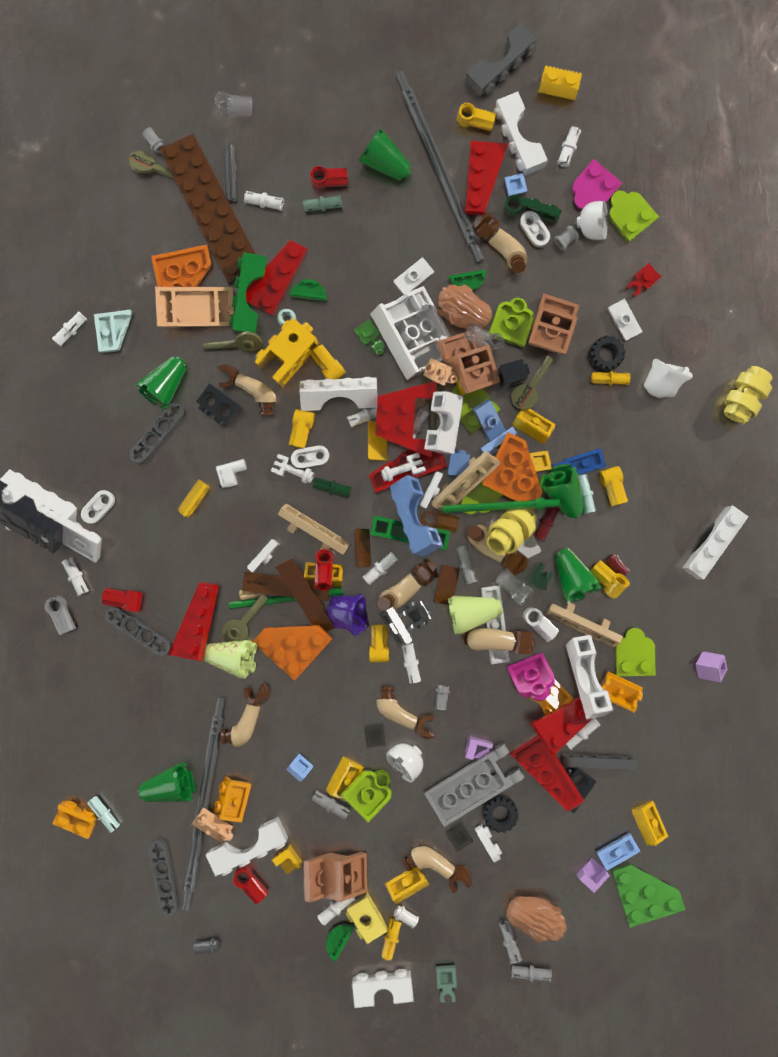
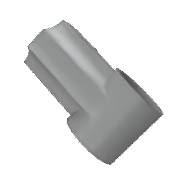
M56 596L49 598L45 602V610L50 614L59 635L76 628L67 609L65 598ZM54 600L60 605L58 610L53 608Z

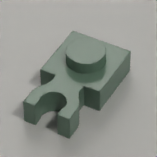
M455 965L436 966L437 989H442L440 992L441 1003H444V996L447 994L451 995V1001L455 1002V993L452 988H457Z

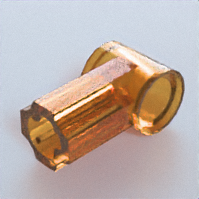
M427 510L421 514L420 521L423 526L456 533L460 517ZM428 513L434 516L432 524L425 522V516Z

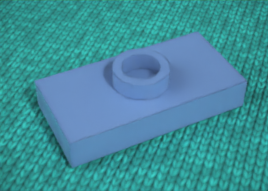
M487 399L472 409L490 442L506 432L491 400Z

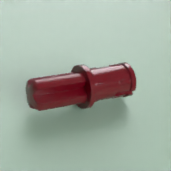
M548 507L543 519H540L541 523L534 535L535 538L545 542L551 527H554L553 523L560 511L559 507Z

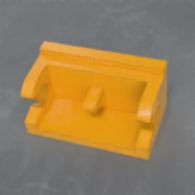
M607 671L600 686L608 691L610 702L635 713L638 700H642L643 687Z

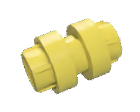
M751 366L747 372H741L735 382L738 390H731L724 401L727 406L724 414L729 419L740 424H745L750 418H755L762 407L759 400L767 399L772 390V385L770 384L773 379L772 375L767 370L758 366Z
M531 508L507 510L488 529V547L498 555L514 553L535 532L537 517Z

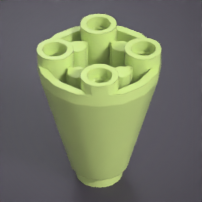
M451 596V598H448L455 634L468 632L503 614L500 599L495 600V598Z

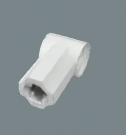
M532 607L524 610L523 620L547 643L553 640L559 630L541 611ZM535 611L537 617L534 621L530 622L528 615L530 612Z

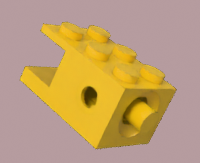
M294 318L290 321L287 320L281 327L282 331L278 335H274L268 342L269 346L265 350L259 351L255 357V363L262 371L274 357L283 363L280 369L273 375L275 382L282 388L307 361L310 353L320 346L317 338L311 333L314 329L307 322L301 325Z

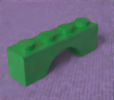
M243 252V257H239L237 268L241 269L240 277L236 276L235 288H238L237 296L233 295L232 307H235V314L230 315L229 326L233 327L232 331L256 333L258 314L248 306L245 294L252 282L264 277L267 256Z
M374 516L371 536L410 543L403 530L404 525L401 521ZM435 528L443 545L439 550L446 551L450 531Z

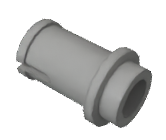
M151 127L143 131L142 135L151 145V150L160 153L159 149L165 146L164 141L159 139Z
M438 685V688L435 689L437 696L434 708L447 710L448 693H451L449 686Z

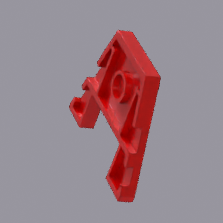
M433 381L377 396L375 435L427 457H432V451L424 449L426 439L413 438L415 398L432 399L433 392H436L437 382Z

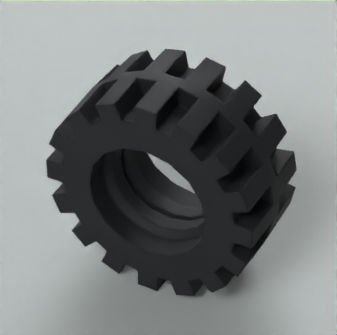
M609 335L602 336L596 340L589 351V359L593 362L592 365L603 372L612 371L620 366L625 359L626 349L623 348L624 344L620 343L621 340L619 338L615 339V336L609 337ZM604 346L611 347L615 352L614 359L611 361L603 360L600 356V349Z
M498 795V797L494 796L484 804L483 818L486 825L492 831L506 833L507 830L511 831L512 827L516 826V821L519 818L518 810L511 799ZM499 806H503L508 810V817L502 822L496 821L492 816L494 809Z

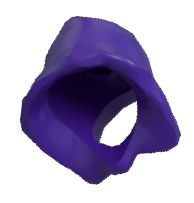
M359 594L354 596L334 595L331 597L327 613L332 620L334 628L346 629L352 635L357 636L369 627L365 596Z

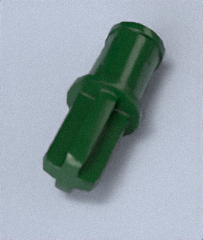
M317 477L313 481V488L328 492L329 495L335 494L346 498L349 497L350 486L335 483V480L331 482Z

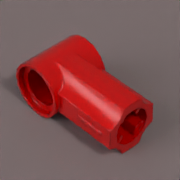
M322 166L314 167L310 173L312 187L321 190L325 187L348 186L347 168L325 169ZM319 175L322 176L323 179L318 181L315 179V177Z
M326 549L316 553L315 588L320 591L332 589L333 554Z
M105 588L101 600L104 605L140 612L143 593Z
M245 865L236 869L233 877L235 886L241 888L255 904L260 903L269 891L254 876L249 866ZM244 873L248 878L242 880L238 877V874Z

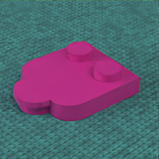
M593 159L573 183L574 203L579 209H583L585 205L594 201H605L606 203L621 186L622 182Z
M543 653L507 666L513 683L521 696H531L536 701L545 700L549 696V689L554 686L555 678Z

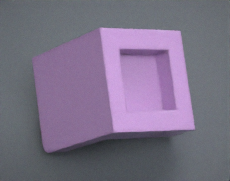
M702 652L696 662L698 677L721 682L728 670L725 655Z
M469 736L464 755L468 759H479L490 751L493 744L490 741Z
M590 858L576 874L594 893L610 876L593 858Z

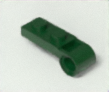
M517 195L509 196L503 208V212L508 218L517 217L520 211H533L540 218L554 223L558 222L562 212L556 205H546L540 203V200L536 198L529 199ZM515 204L517 209L512 210L508 205Z

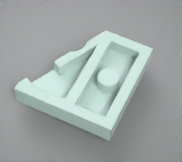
M131 310L94 314L98 350L100 353L120 351L132 317Z

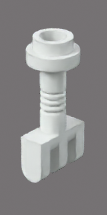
M419 453L407 456L406 460L408 463L392 469L388 466L384 467L381 470L384 481H393L392 476L411 470L413 476L425 472V467L417 469L418 466L423 464L422 460L414 462L415 459L420 458Z
M277 454V458L283 460V462L274 461V465L279 466L280 469L272 468L271 472L284 476L286 471L301 477L302 482L305 484L312 482L314 472L311 469L307 468L304 471L289 465L290 458Z

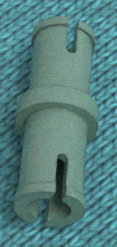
M341 195L325 198L320 196L318 199L303 200L305 213L317 210L325 212L326 209L342 208Z

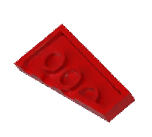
M471 141L465 214H485L508 143Z
M290 240L265 267L264 277L249 285L245 294L247 304L273 317L308 251L307 248Z
M410 449L406 452L404 451L391 462L389 461L369 474L375 494L389 490L391 485L407 475L419 479L447 469L443 454L432 451V457H427L419 453L420 458L415 459L414 462L422 460L423 464L418 466L417 469L425 467V472L413 476L411 470L392 476L393 481H384L381 470L384 467L388 466L392 469L408 463L406 460L407 456L418 453Z
M199 582L168 655L203 661L219 588L218 585Z
M579 696L574 701L560 706L559 709L545 714L543 718L534 720L530 724L549 752L555 755L592 719H586Z
M539 736L534 737L509 753L567 812L585 802L556 754L554 755L549 752Z

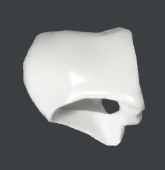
M653 359L652 368L645 380L644 387L650 395L657 398L674 397L681 385L690 380L693 375L689 372L688 367L683 368L665 364L658 359Z

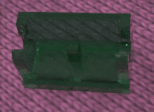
M535 562L524 580L537 589L546 591L548 588L546 586L551 580L553 572L550 571L547 576L546 571L542 572L545 564Z

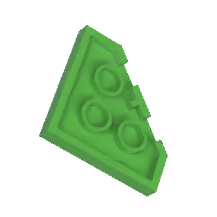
M630 863L611 869L630 928L686 910L680 891L677 888L662 882L647 872L645 873Z

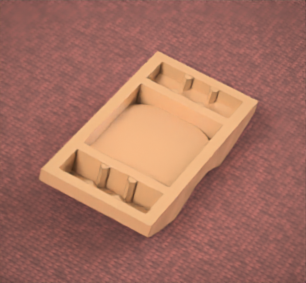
M155 287L157 327L229 326L230 315H234V307H232L233 287Z

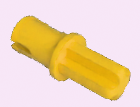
M613 371L609 373L593 372L591 374V382L594 384H609V386H612V384L629 385L630 373H613Z
M390 918L387 934L384 935L385 943L381 956L385 960H392L396 943L399 942L398 935L402 921L399 920L398 922L394 918Z

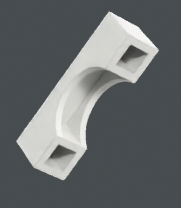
M517 91L498 99L494 113H496L497 120L500 119L502 123L503 135L509 139V148L512 154L515 153L519 171L522 170L524 176L545 168L548 159L541 143H532L525 140L518 131L517 123L523 117L525 107Z
M364 377L300 381L301 411L321 410L323 404L334 397L349 398L356 403L358 408H377V378Z
M733 505L725 507L716 519L709 537L692 553L682 569L696 579L704 580L748 516Z
M591 635L574 637L566 644V649L586 719L606 716L613 708L608 691L600 686L596 677L594 665L596 651Z
M276 817L261 824L258 841L253 846L246 849H237L224 842L209 849L206 857L215 876L219 874L224 876L232 872V868L238 865L243 867L249 864L250 859L255 857L260 859L268 854L267 851L273 848L275 851L285 846L288 836L279 817Z

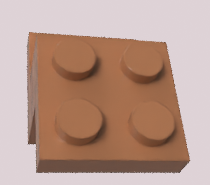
M543 293L531 328L532 333L528 344L565 356L578 317H576L579 305Z
M472 330L437 341L443 363L452 367L451 371L456 373L457 376L459 375L464 394L500 382L490 346L486 345L478 348Z
M359 852L349 856L328 853L304 861V901L313 902L321 898L342 902L367 892V853Z

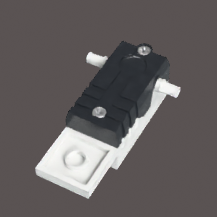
M10 469L0 478V524L6 526L7 530H13L26 539H31L33 543L48 549L52 554L64 544L96 563L98 561L102 539L95 532H89L76 522L77 508L71 502L60 499L55 493L48 492L38 483L31 482L22 474L15 473Z

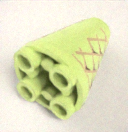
M250 640L209 643L208 645L206 644L203 660L237 678L245 679L249 673L255 671L256 662H254V654L257 651V643H253Z

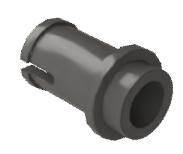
M212 938L210 941H195L194 954L211 953L215 955L216 952H219V940Z

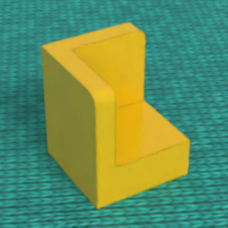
M290 844L276 853L272 859L276 867L280 865L286 874L291 873L296 868L299 870L303 865V862Z

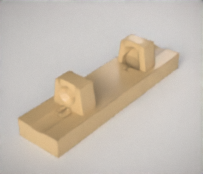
M487 451L477 459L475 457L468 461L470 466L451 484L446 482L441 487L443 491L431 501L433 507L443 513V505H457L500 465L499 460Z
M287 503L278 513L279 516L291 522L287 529L289 532L294 534L299 527L323 542L320 550H330V548H333L343 555L351 544Z
M552 603L545 612L544 616L585 635H591L593 639L614 648L621 643L623 636L608 629L610 621L603 619L598 625L574 614L576 605L572 603L565 605V608Z

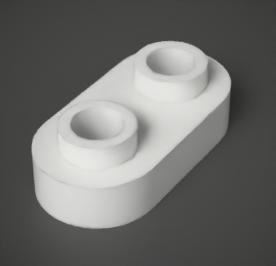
M533 211L525 212L521 216L520 227L535 247L541 248L546 246L550 239L548 229L537 213ZM530 220L532 225H527L526 221ZM541 236L543 240L539 241L536 237Z
M324 446L298 449L291 456L292 464L299 469L324 465L329 460V452ZM318 453H323L322 459H317ZM300 456H304L305 458L304 462L302 463L298 462V458Z
M106 490L97 492L81 511L83 521L90 524L99 522L114 506V495ZM104 497L108 498V502L106 504L103 503ZM91 511L95 512V516L93 518L90 517Z
M482 825L476 827L475 831L493 862L499 861L501 859L500 855L503 853L498 844L493 845L490 840L493 836L488 827L483 828Z

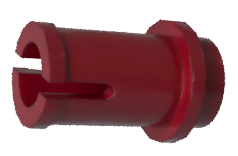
M609 555L605 560L606 565L610 566L616 573L625 576L629 569L618 559V555Z

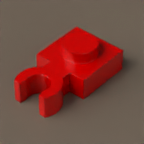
M648 263L633 277L636 281L630 282L626 289L635 287L636 292L632 296L636 297L642 288L647 291L661 276Z

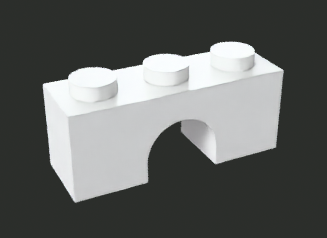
M447 391L433 392L431 411L439 415L440 426L437 430H427L424 449L438 453L454 454L463 396Z
M398 969L391 973L379 971L373 975L360 973L353 977L352 987L355 1008L374 1006V995L380 989H387L392 993L394 1004L413 1002L411 970Z

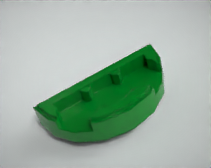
M486 269L449 275L448 278L451 285H467L473 292L482 286L486 277Z
M312 279L301 280V282L291 288L289 294L290 297L327 302V294L323 286L318 281Z
M348 923L339 924L329 932L326 948L329 957L334 962L337 961L355 928L354 925Z

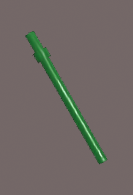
M536 498V500L443 505V513L527 508L544 510L545 507H560V499L544 500V498Z
M343 588L329 589V597L344 595ZM272 596L267 597L268 600L263 605L294 602L297 600L295 597ZM258 598L229 602V609L252 607Z

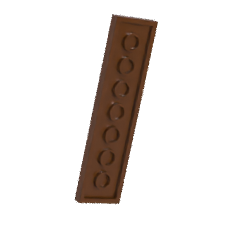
M191 134L160 148L159 151L229 284L236 280V276L240 277L241 269L237 267L239 257H243V252L255 254L231 205L226 199L194 134Z

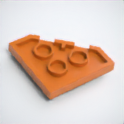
M208 245L151 256L157 287H198L212 266Z
M507 432L496 455L500 465L484 479L482 484L515 501L536 500V498L541 497L543 491L526 441Z
M320 625L265 627L254 639L253 643H257V648L295 681L334 637Z

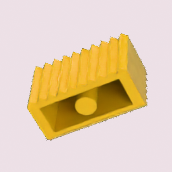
M546 65L538 92L575 100L582 74L581 72L574 73V71L570 72V70L552 68Z

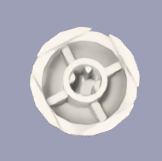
M605 201L590 202L582 209L581 216L577 217V227L581 228L582 234L588 239L604 240L607 237L608 223L606 222L607 208Z
M397 744L386 753V759L396 772L399 770L403 774L401 777L407 782L412 783L423 769V759L420 756L422 752L415 745L412 747L409 744Z

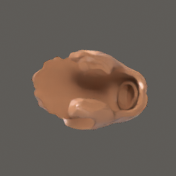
M448 285L442 288L443 291L439 293L438 303L442 309H437L439 316H443L457 327L474 331L482 330L488 325L492 317V310L487 303L472 292L469 286Z
M517 896L510 901L507 908L506 916L508 921L537 943L558 941L559 938L564 937L567 929L565 918L560 915L562 913L561 909L551 905L549 901L543 898Z

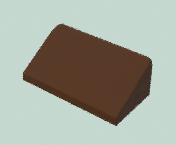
M355 529L356 567H370L369 529Z
M441 564L433 602L449 605L448 598L455 594L459 568Z

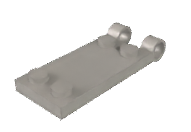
M505 743L496 746L487 754L424 792L444 827L524 779L525 776L520 768H516L509 772L507 776H504L495 762L510 752ZM492 770L496 771L495 775L490 774Z

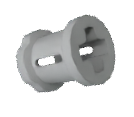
M568 225L565 231L559 236H555L553 240L560 250L565 251L572 241H576L579 238V235L572 226Z

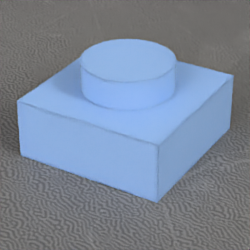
M523 173L504 178L508 197L511 195L520 196L527 194Z
M298 754L286 770L301 782L313 768V765L302 755Z

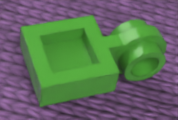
M370 319L354 330L365 347L372 342L371 348L376 355L384 353L386 347L383 342L375 340L381 334Z

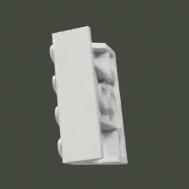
M424 286L408 292L384 305L381 303L373 310L371 316L406 380L424 373L430 358L441 363L443 362L437 341L451 337L443 320L437 314V309Z

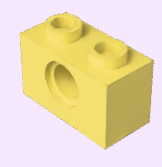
M368 892L359 896L347 906L346 915L349 921L355 923L358 936L361 940L364 939L367 944L387 932V924ZM367 915L371 919L368 922H363L360 918Z

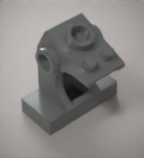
M414 600L405 605L406 610L398 615L393 607L379 614L399 648L412 642L408 634L411 629L416 626L420 629L428 624L427 620L431 619L430 616L433 613L429 610L426 602L416 603ZM407 614L412 624L405 628L400 618Z

